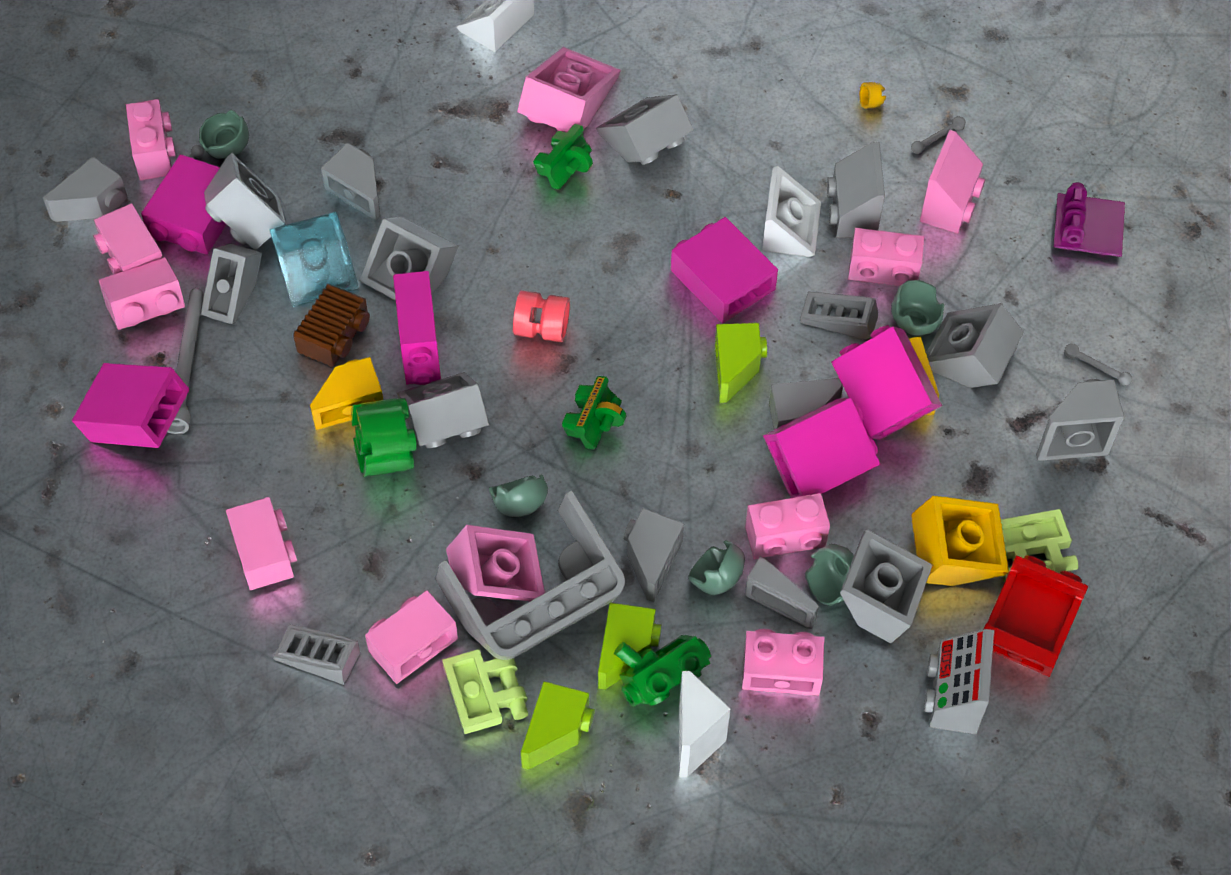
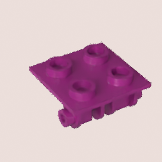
M1072 183L1067 189L1066 194H1057L1053 247L1122 257L1125 202L1087 197V189L1082 183Z

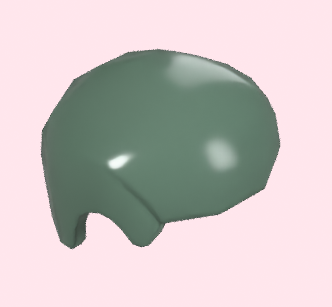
M229 110L227 113H217L207 118L199 130V143L209 155L217 159H226L231 153L236 156L248 144L250 136L248 126L243 116L240 117L233 110Z
M908 280L899 286L891 305V313L896 324L901 329H904L906 333L915 336L927 335L940 327L945 305L937 301L936 287L921 280Z
M534 475L527 476L512 482L489 487L491 498L497 510L506 516L514 518L531 515L544 504L548 494V486L543 475H539L540 478H536Z
M728 540L723 542L727 549L723 550L711 546L696 562L688 575L690 582L709 595L722 594L732 589L743 574L745 555L738 546Z
M831 543L818 549V551L811 555L812 558H815L814 564L805 572V578L812 594L819 602L828 606L844 601L840 591L854 557V554L848 548Z

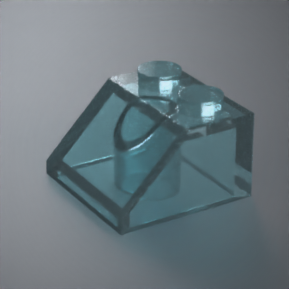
M337 212L269 229L274 254L292 307L316 301V299H319V295L322 294L323 289H326L327 284L334 285L348 292L359 289L347 241Z

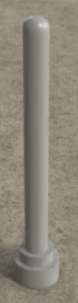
M194 288L190 291L176 373L187 387L189 386L204 297L203 291L199 288ZM186 398L168 433L182 434L188 431L191 414L185 405Z

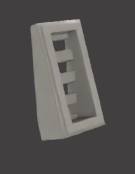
M808 291L800 322L801 324L851 337L870 340L872 339L870 334L874 331L878 319V307L876 299L872 297ZM818 305L823 306L821 315L815 314ZM832 308L836 309L834 316H830ZM846 312L850 313L849 317H844Z
M760 556L747 576L745 595L783 616L812 629L816 621L819 605L769 561Z
M290 624L273 658L275 661L345 685L360 654V648L356 640ZM294 638L301 639L295 653H289L288 650ZM308 643L314 644L308 657L302 656ZM321 648H326L327 650L322 660L316 659ZM334 652L340 654L336 662H330Z

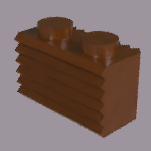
M327 284L326 289H323L322 294L319 295V299H316L315 304L312 305V309L305 315L301 325H298L297 330L294 331L293 336L297 352L300 355L304 354L306 357H310L312 360L316 359L324 365L328 364L330 367H334L340 357L345 358L349 354L352 347V338L356 332L364 331L368 325L370 314L367 310L366 298Z

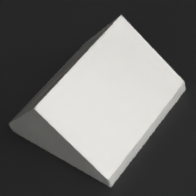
M485 0L457 28L461 33L496 52L534 16V0Z
M779 166L774 167L772 170L762 251L811 257L815 255L821 201Z
M682 671L679 700V777H688L726 742L731 710L690 671Z

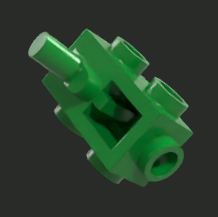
M689 635L679 636L656 652L649 648L639 654L625 642L619 644L614 652L618 658L630 666L628 670L619 676L624 683L622 692L632 707H636L640 703H649L650 706L664 701L670 696V689L681 683L682 671H690L699 678L702 675L701 670L711 664L709 661L711 652L705 642L700 638L697 639L696 636Z

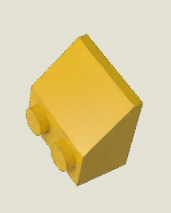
M932 496L911 514L916 555L933 565L926 583L957 586L1000 577L1009 573L998 504Z

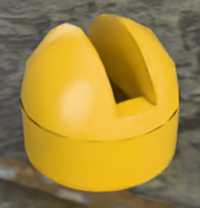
M876 82L862 83L859 91L862 107L864 109L880 107L886 100V96H882L885 87Z

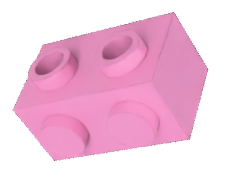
M159 99L125 104L132 156L139 180L165 177L172 167L171 157L176 156L173 138L167 136V132L172 131L169 112H162Z
M132 203L94 219L98 234L93 235V238L101 254L108 252L111 257L107 259L113 275L163 258L159 247Z
M855 228L848 280L900 286L908 280H918L922 266L924 236Z
M166 257L99 279L106 307L118 330L135 326L140 322L161 315L170 314L175 310L185 307L179 281Z
M821 493L748 505L745 529L753 559H759L760 556L765 558L825 547L830 522Z
M270 497L227 509L226 514L249 590L293 578L290 563L296 562L297 558L291 540L283 541L281 532L287 530L281 509L273 510Z
M428 590L418 597L413 596L406 600L399 611L388 619L383 618L374 623L365 635L369 653L396 684L458 639L455 620Z
M770 629L746 631L742 690L819 696L823 681L824 637L814 636L808 632L781 634Z

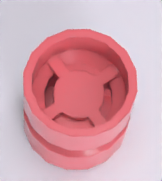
M521 290L515 305L513 334L534 338L536 334H541L543 340L562 343L568 326L570 298L549 295L547 299H543L540 293ZM537 308L542 309L540 324L535 323Z

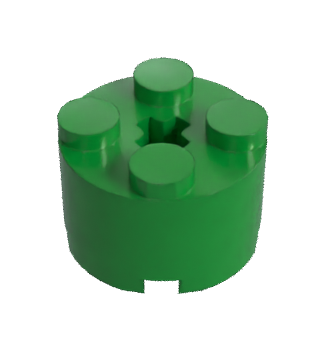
M393 398L352 405L351 424L356 426V437L353 438L360 472L363 473L364 477L407 471L414 468L412 451L416 450V438L414 430L407 429L405 420L409 418V412L405 398Z

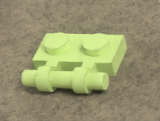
M1060 509L1001 519L1007 559L1012 558L1014 561L1016 556L1024 558L1026 555L1044 553L1047 560L1043 562L1046 564V568L1060 573L1061 571L1078 569L1077 557L1075 555L1062 557L1060 551L1061 549L1069 548L1072 542ZM1008 574L1002 576L1004 582L1006 581Z
M480 649L442 660L464 734L501 724L502 716L499 710L501 708H510L515 720L528 716L525 705L528 698L524 687L518 684L515 675L517 666L514 658L501 660L493 656V660L484 662ZM489 678H500L504 690L494 693Z

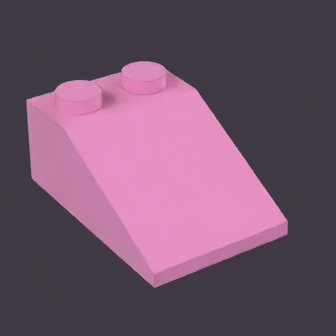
M562 47L526 76L517 112L527 116L532 122L545 123L555 127L557 131L568 132L574 124L582 125L583 129H585L615 84L621 70Z

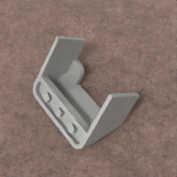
M573 491L565 494L557 510L576 540L563 549L558 560L559 569L566 581L504 617L491 600L486 598L470 600L447 560L439 564L435 580L463 627L497 659L509 660L515 658L614 601L624 588L625 578L622 570Z

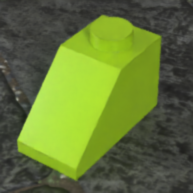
M759 323L716 324L715 356L719 403H727L759 373L761 358H767L766 337H760Z
M615 603L609 604L598 669V689H608L621 680L619 676L621 673L630 668V666L614 654L619 644L625 642L639 654L651 647H659L662 624H655L656 609Z
M543 682L521 749L522 768L530 770L579 744L582 731H590L595 709L589 708V693Z

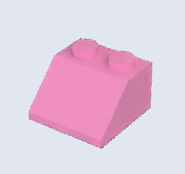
M949 130L930 175L920 222L958 234L963 221L969 223L976 205L971 202L972 198L980 197L985 179L980 178L983 163L955 131Z
M466 525L446 548L450 567L462 587L473 595L530 602L545 593L534 534Z

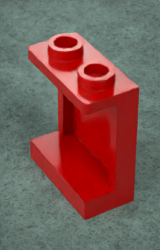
M1026 555L1022 558L1016 556L988 622L984 629L994 630L993 653L1050 677L1088 586L1082 583V579L1071 572L1061 571L1057 573L1046 568V564L1036 557Z

